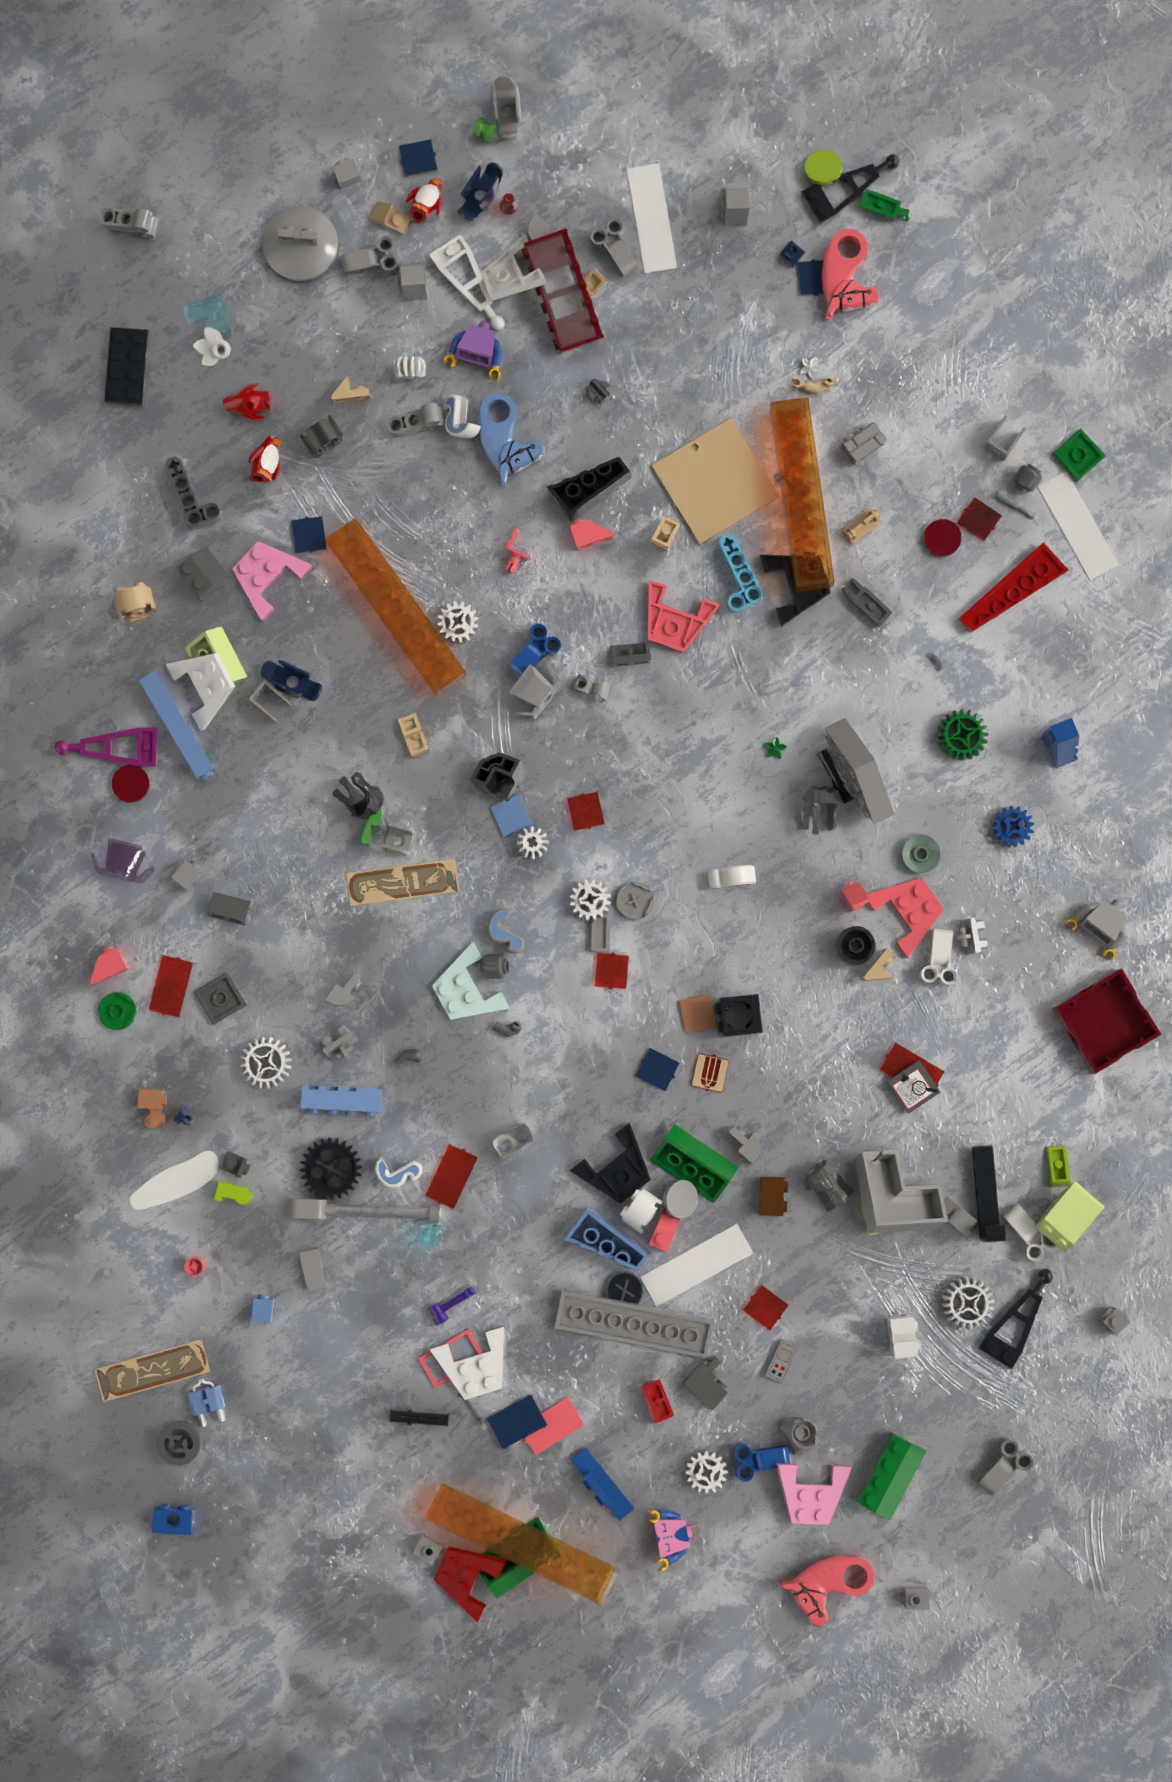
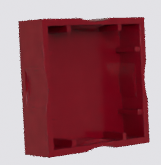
M1122 968L1115 970L1052 1008L1091 1074L1100 1072L1132 1050L1138 1049L1162 1035L1148 1011L1140 1003L1135 989Z

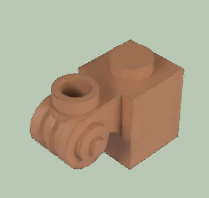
M139 1089L137 1108L148 1109L151 1113L144 1120L148 1128H157L165 1125L166 1114H162L163 1106L167 1105V1095L164 1094V1090Z

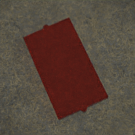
M162 955L148 1010L162 1013L164 1016L168 1014L180 1017L193 962L181 960L180 957L173 958Z
M897 1043L894 1044L890 1053L886 1054V1059L880 1068L882 1072L893 1078L920 1060L937 1087L939 1086V1080L945 1072Z
M449 1144L425 1196L437 1201L438 1204L442 1203L454 1209L478 1157L466 1152L465 1149L461 1150Z

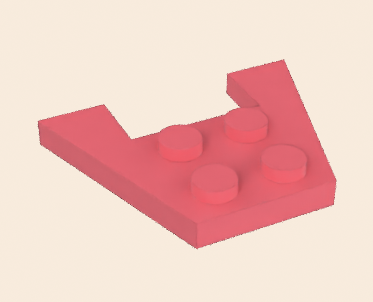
M649 580L648 641L684 653L721 605L702 599L697 616L661 604L667 586Z
M922 878L867 894L871 900L869 904L874 911L890 900L912 931L896 942L907 958L944 910Z

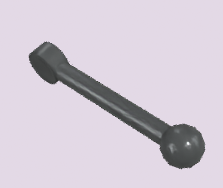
M458 1391V1396L463 1398L460 1392ZM468 1399L464 1400L476 1416L478 1424H484L485 1419L480 1417Z

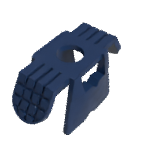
M490 162L486 166L481 178V166H478L460 195L466 201L458 209V213L462 217L471 221L476 220L480 213L485 211L495 198L498 185L504 174L503 169L497 163ZM480 189L486 191L481 201L475 197L476 191Z
M279 660L278 662L282 665L279 666L272 661H266L262 665L261 677L272 683L285 695L316 701L322 692V684L310 680L311 674L308 671L289 662ZM291 676H295L299 680V684L295 688H290L287 685V679Z

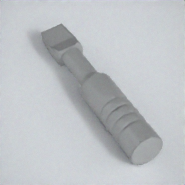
M1002 491L999 492L997 495L998 499L1013 508H1018L1025 515L1034 519L1035 512L1023 507L1018 501Z

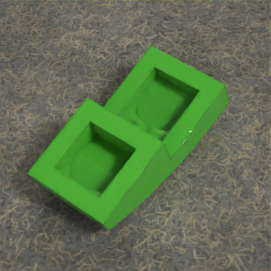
M380 807L376 814L371 815L367 821L362 835V844L370 845L372 828L380 827L382 807Z

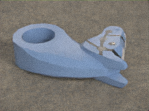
M497 392L488 395L481 402L478 425L481 426L479 435L483 449L490 462L499 471L502 486H506L508 476L521 472L529 465L541 459L545 454V447L539 440L524 443L512 439L518 415L516 404L507 394ZM495 404L505 405L510 411L509 417L503 422H494L487 415L489 408Z

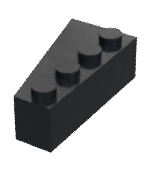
M620 457L597 465L596 468L588 471L585 470L580 472L579 475L571 478L568 477L563 479L562 482L546 487L549 495L568 520L572 522L630 480L632 476Z

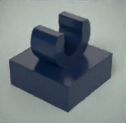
M791 240L780 252L779 257L794 268L805 255V251Z

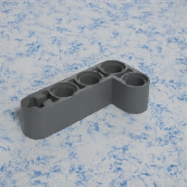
M178 457L168 458L165 464L166 470L188 526L193 530H198L219 522L222 518V512L218 505L208 503L199 507L182 461ZM173 464H177L178 475H176L173 469ZM179 481H186L184 488H177ZM185 499H193L192 504L190 506H184L183 503ZM216 509V516L209 517V510ZM199 516L197 523H190L191 517Z

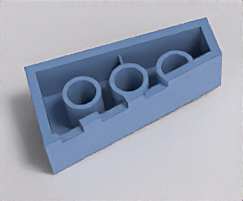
M302 1085L301 1108H306L308 1113H318L319 1109H326L328 1114H338V1110H345V1114L357 1115V1111H365L367 1116H376V1112H381L382 1089Z
M590 1206L564 1239L636 1271L641 1268L651 1253Z

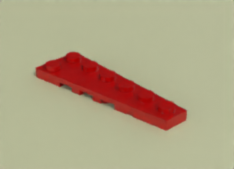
M1043 542L968 609L959 620L972 633L1062 576L1069 569Z

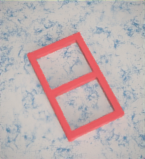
M470 1329L441 1344L449 1345L467 1334L477 1353L482 1354ZM429 1351L424 1355L418 1357L417 1359L423 1366L434 1388H437L438 1386L449 1381L450 1378L447 1376L446 1378L436 1383L429 1368L423 1360L432 1354V1352Z

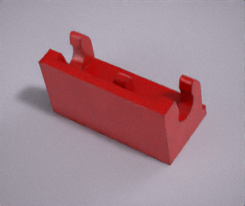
M660 1379L638 1386L652 1423H659L674 1416Z

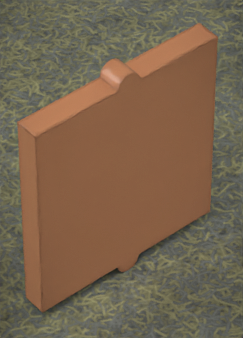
M710 995L693 996V998L679 1000L685 1033L703 1032V1030L717 1027Z

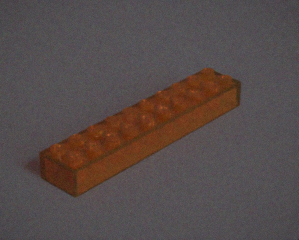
M809 398L770 402V416L795 592L830 588L834 586L835 580Z
M356 518L325 539L328 547L435 697L467 676L464 668Z
M444 1483L441 1484L425 1516L426 1520L600 1606H603L619 1572V1569Z

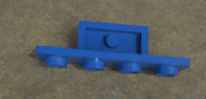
M584 1448L571 1459L583 1475L585 1487L589 1491L593 1490L597 1495L595 1496L597 1502L601 1506L609 1507L619 1521L634 1510L632 1504L587 1448Z

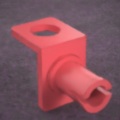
M515 528L506 546L507 549L511 550V555L504 566L505 569H510L513 573H515L522 558L531 559L530 556L512 548L519 532L517 528Z

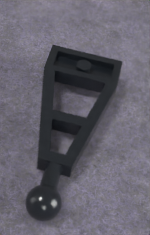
M890 154L886 157L885 162L877 167L870 164L840 175V178L835 179L831 184H813L803 190L801 194L818 223L822 225L840 214L863 194L866 188H870L878 181L881 172L888 168H898L900 158L896 154ZM870 172L872 177L858 188L853 178ZM846 180L853 193L834 209L822 188Z
M1042 1269L1039 1272V1281L1033 1291L1028 1289L987 1332L978 1347L1010 1369L1014 1367L1023 1352L1043 1298L1039 1294L1044 1286L1051 1283L1054 1279V1274L1050 1269ZM1031 1296L1035 1301L1029 1317H1026L1017 1310ZM1012 1315L1026 1323L1017 1348L1012 1347L995 1336L996 1332Z

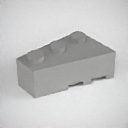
M723 188L720 219H724V225H747L750 209L749 189Z
M425 262L402 264L400 266L401 273H397L400 295H404L405 301L427 299Z

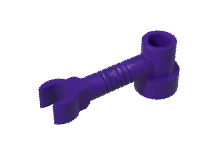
M471 1286L441 1306L439 1303H436L428 1309L434 1317L435 1325L438 1326L450 1319L446 1311L475 1295L476 1291Z

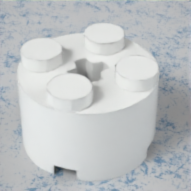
M644 1188L641 1191L638 1189L631 1197L633 1200L630 1207L626 1205L620 1214L623 1217L622 1221L641 1234L644 1232L641 1228L643 1226L648 1227L658 1212L657 1204L662 1205L663 1201Z

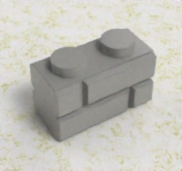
M868 422L859 428V433L856 435L852 433L843 440L842 449L854 465L887 442L886 437L875 422L870 425Z

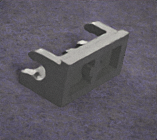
M649 642L611 645L613 667L651 663Z
M213 892L208 915L209 917L246 926L251 901Z

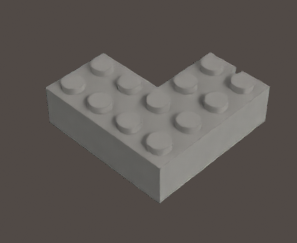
M846 718L825 727L827 733L825 740L829 747H832L830 753L833 759L837 760L842 771L845 770L844 772L849 782H852L849 786L853 794L857 796L854 798L859 809L863 808L862 811L866 819L870 818L873 824H876L894 815L876 761Z
M887 1150L880 1153L878 1151L861 1152L854 1159L868 1233L940 1229L948 1222L941 1185L905 1187L898 1150Z

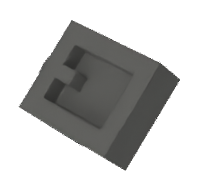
M227 1151L220 1169L242 1178L243 1174L247 1175L249 1171V1159Z

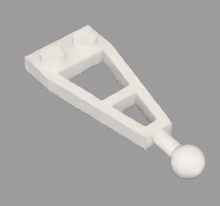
M461 234L429 254L439 272L479 312L485 311L490 319V327L495 331L501 330L505 325L504 319L496 315L491 308V305H493L492 299L489 296L473 253ZM467 255L476 278L462 286L446 267ZM477 285L480 286L486 300L481 304L468 292Z

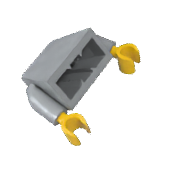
M1114 899L1111 904L1108 901H1103L1101 904L1095 902L1085 905L1074 915L1075 918L1073 920L1070 919L1066 922V925L1070 921L1075 923V927L1070 931L1075 930L1077 923L1081 922L1079 924L1080 927L1106 947L1111 946L1103 951L1104 957L1108 951L1112 952L1109 960L1115 958L1114 951L1119 949L1126 938V924L1124 923L1126 916L1120 911L1123 907L1122 902Z

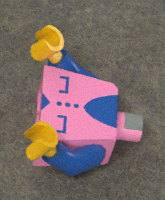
M670 1509L647 1510V1513L652 1514V1518L647 1519V1521L653 1522L655 1525L660 1558H662L656 1559L654 1563L661 1562V1568L657 1569L658 1571L666 1570L669 1565L677 1562L687 1553L690 1547L689 1538L700 1536L698 1524L686 1526L685 1518Z

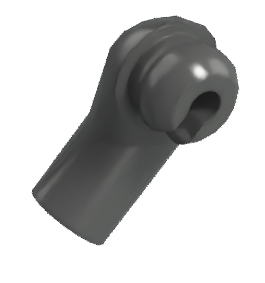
M514 1021L506 1026L496 1022L492 1030L505 1037H511L521 1031L522 1025L519 1021Z
M405 1049L394 1062L401 1068L408 1060H414L417 1063L421 1062L423 1054L418 1049Z

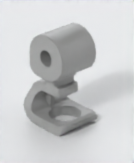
M584 675L577 676L573 690L589 695L590 692L598 693L603 701H607L612 686L610 682L595 683L593 678Z

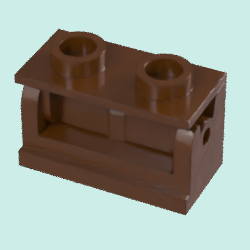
M760 1176L759 1215L783 1216V1212H787V1201H784V1193L788 1192V1181H785V1177Z

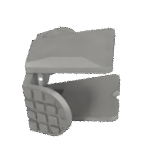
M507 75L496 78L492 92L491 110L494 121L499 126V137L501 138L518 136L517 123L521 119L519 90L517 85L513 84V79ZM502 107H511L513 110L512 114L509 117H504L500 112Z
M551 664L557 679L552 685L533 665H529L511 688L510 693L515 699L534 707L531 713L516 712V717L536 719L556 694L563 682L554 664Z

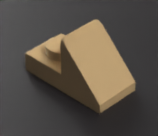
M377 202L369 219L403 235L411 217L394 209L393 204Z
M349 376L343 380L331 396L333 404L371 400L369 388L357 386L354 387V390H351Z
M663 516L650 541L651 544L669 551L681 524Z
M886 948L861 979L869 981L893 978L881 968L882 966L887 967L893 960L890 957L893 952Z

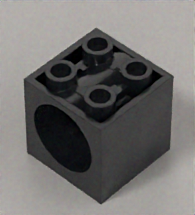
M759 994L719 998L718 1002L715 1003L716 1015L720 1014L721 1021L717 1022L718 1034H722V1038L763 1033ZM731 1003H744L743 1006L751 1010L752 1021L746 1024V1029L735 1030L731 1024L726 1023L725 1010L728 1011L731 1008Z

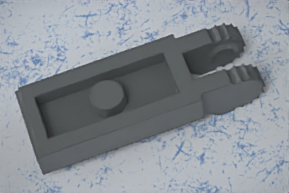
M852 578L849 582L860 592L855 596L845 586L841 589L842 592L879 627L892 614V611L870 590Z

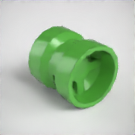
M480 117L475 124L472 134L477 137L482 136L485 141L490 143L498 125L487 123L486 119Z

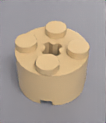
M144 582L136 583L134 587L127 589L126 587H121L115 590L116 594L113 598L120 621L124 622V618L129 619V622L139 621L150 617V612H156L151 588L145 586Z

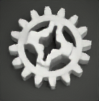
M454 601V606L452 607L450 604H447V610L441 609L443 616L438 615V619L442 622L437 623L438 627H443L440 633H446V640L452 637L453 643L456 639H459V642L462 643V638L469 641L468 635L474 636L475 632L473 629H478V625L474 624V622L479 621L478 617H473L476 611H470V604L464 607L463 601L460 605H457V602ZM461 610L460 613H452V611ZM468 615L470 616V619H471V625H470V626L466 623V619H467V616H468ZM446 618L451 624L448 629L445 625ZM460 618H462V625L457 624L455 626L454 620H459ZM457 631L464 632L462 634H455Z
M594 879L591 884L585 880V885L578 883L579 889H572L575 895H570V899L574 900V902L570 903V907H576L573 913L579 912V919L585 916L586 921H589L590 917L596 921V916L598 915L603 918V911L608 913L609 909L606 906H611V902L607 899L611 898V894H606L608 891L607 887L601 888L602 882L596 885ZM592 889H596V890H598L600 893L597 894V893L593 892ZM585 890L583 897L578 899L579 894ZM588 897L595 899L593 900V904L589 903ZM603 902L602 907L596 910L597 905ZM582 907H585L586 909L589 910V912H586V911L582 910L581 908H582Z
M705 1450L704 1455L697 1452L698 1457L691 1456L693 1462L686 1464L690 1467V1470L685 1471L686 1474L690 1475L687 1481H693L691 1487L698 1486V1492H701L702 1489H705L706 1494H708L709 1489L716 1492V1486L722 1488L721 1480H727L723 1476V1474L728 1473L726 1469H723L726 1463H720L722 1457L718 1456L716 1458L714 1451L711 1455H708L707 1450ZM705 1459L713 1460L716 1464H709ZM699 1462L698 1471L693 1473L695 1465ZM702 1464H704L708 1470L712 1469V1471L709 1472L710 1480L708 1479V1476L706 1477L705 1474H701L704 1472V1467ZM718 1471H720V1472H719V1477H718L717 1480L714 1482V1479H713V1478H714L715 1473H717ZM697 1480H705L708 1485L701 1484Z

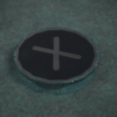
M620 1271L612 1275L605 1289L607 1298L635 1304L640 1303L644 1294L642 1281L636 1274L629 1271Z

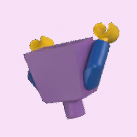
M481 321L478 327L470 325L467 330H463L456 335L448 351L450 354L444 358V364H447L448 359H452L451 368L456 365L454 358L456 355L457 359L491 368V365H493L489 377L491 378L493 371H497L499 379L501 374L498 368L501 366L502 348L499 340L495 339V332L489 330L490 324Z

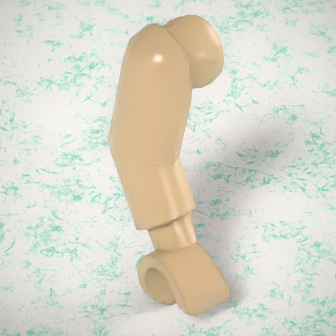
M827 376L814 383L804 382L799 377H793L791 380L799 384H793V390L804 388L805 391L815 394L832 388L834 384V378L831 376Z

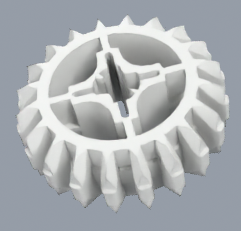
M261 1037L262 1043H259L258 1039H254L255 1046L251 1043L247 1044L251 1049L250 1051L243 1049L247 1057L240 1056L241 1060H246L245 1063L240 1064V1067H246L247 1070L241 1073L242 1075L249 1073L246 1081H250L253 1078V1086L259 1082V1088H263L264 1083H266V1088L270 1089V1082L273 1083L274 1087H277V1079L283 1083L284 1079L281 1076H289L285 1069H292V1067L286 1065V1062H292V1059H286L285 1057L290 1054V1051L283 1052L286 1048L285 1044L280 1048L278 1047L280 1040H276L272 1044V1037H269L268 1043H266L265 1037ZM271 1047L270 1051L264 1056L254 1053L259 1048ZM276 1051L281 1057V1068L273 1061ZM266 1057H268V1062L274 1068L271 1066L263 1068V1063L258 1058L266 1060ZM251 1058L257 1061L259 1065L256 1075L251 1068ZM268 1069L277 1072L272 1078H261Z
M964 1277V1283L958 1278V1286L951 1282L950 1285L954 1289L951 1291L946 1288L945 1291L950 1293L949 1297L946 1295L942 1297L948 1300V1303H942L943 1307H948L944 1314L951 1313L947 1319L952 1321L955 1318L953 1323L955 1326L961 1322V1329H964L967 1324L968 1329L972 1330V1323L975 1324L976 1328H979L980 1324L978 1321L986 1324V1320L983 1317L991 1318L987 1311H994V1308L989 1307V1304L995 1303V1300H988V1297L993 1295L992 1292L986 1293L989 1286L986 1285L981 1288L983 1281L980 1280L976 1285V1278L974 1277L971 1279V1283H969L968 1277ZM973 1287L978 1291L967 1296L961 1289ZM957 1294L960 1298V1305L954 1311L953 1300ZM982 1296L983 1308L982 1311L979 1312V1310L976 1307V1303ZM964 1298L972 1299V1308L964 1307V1304H966L964 1303ZM965 1311H971L976 1317L963 1319L959 1315Z

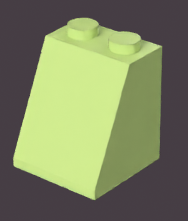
M1075 1181L1055 1197L1035 1227L1065 1252L1076 1243L1104 1209V1206Z

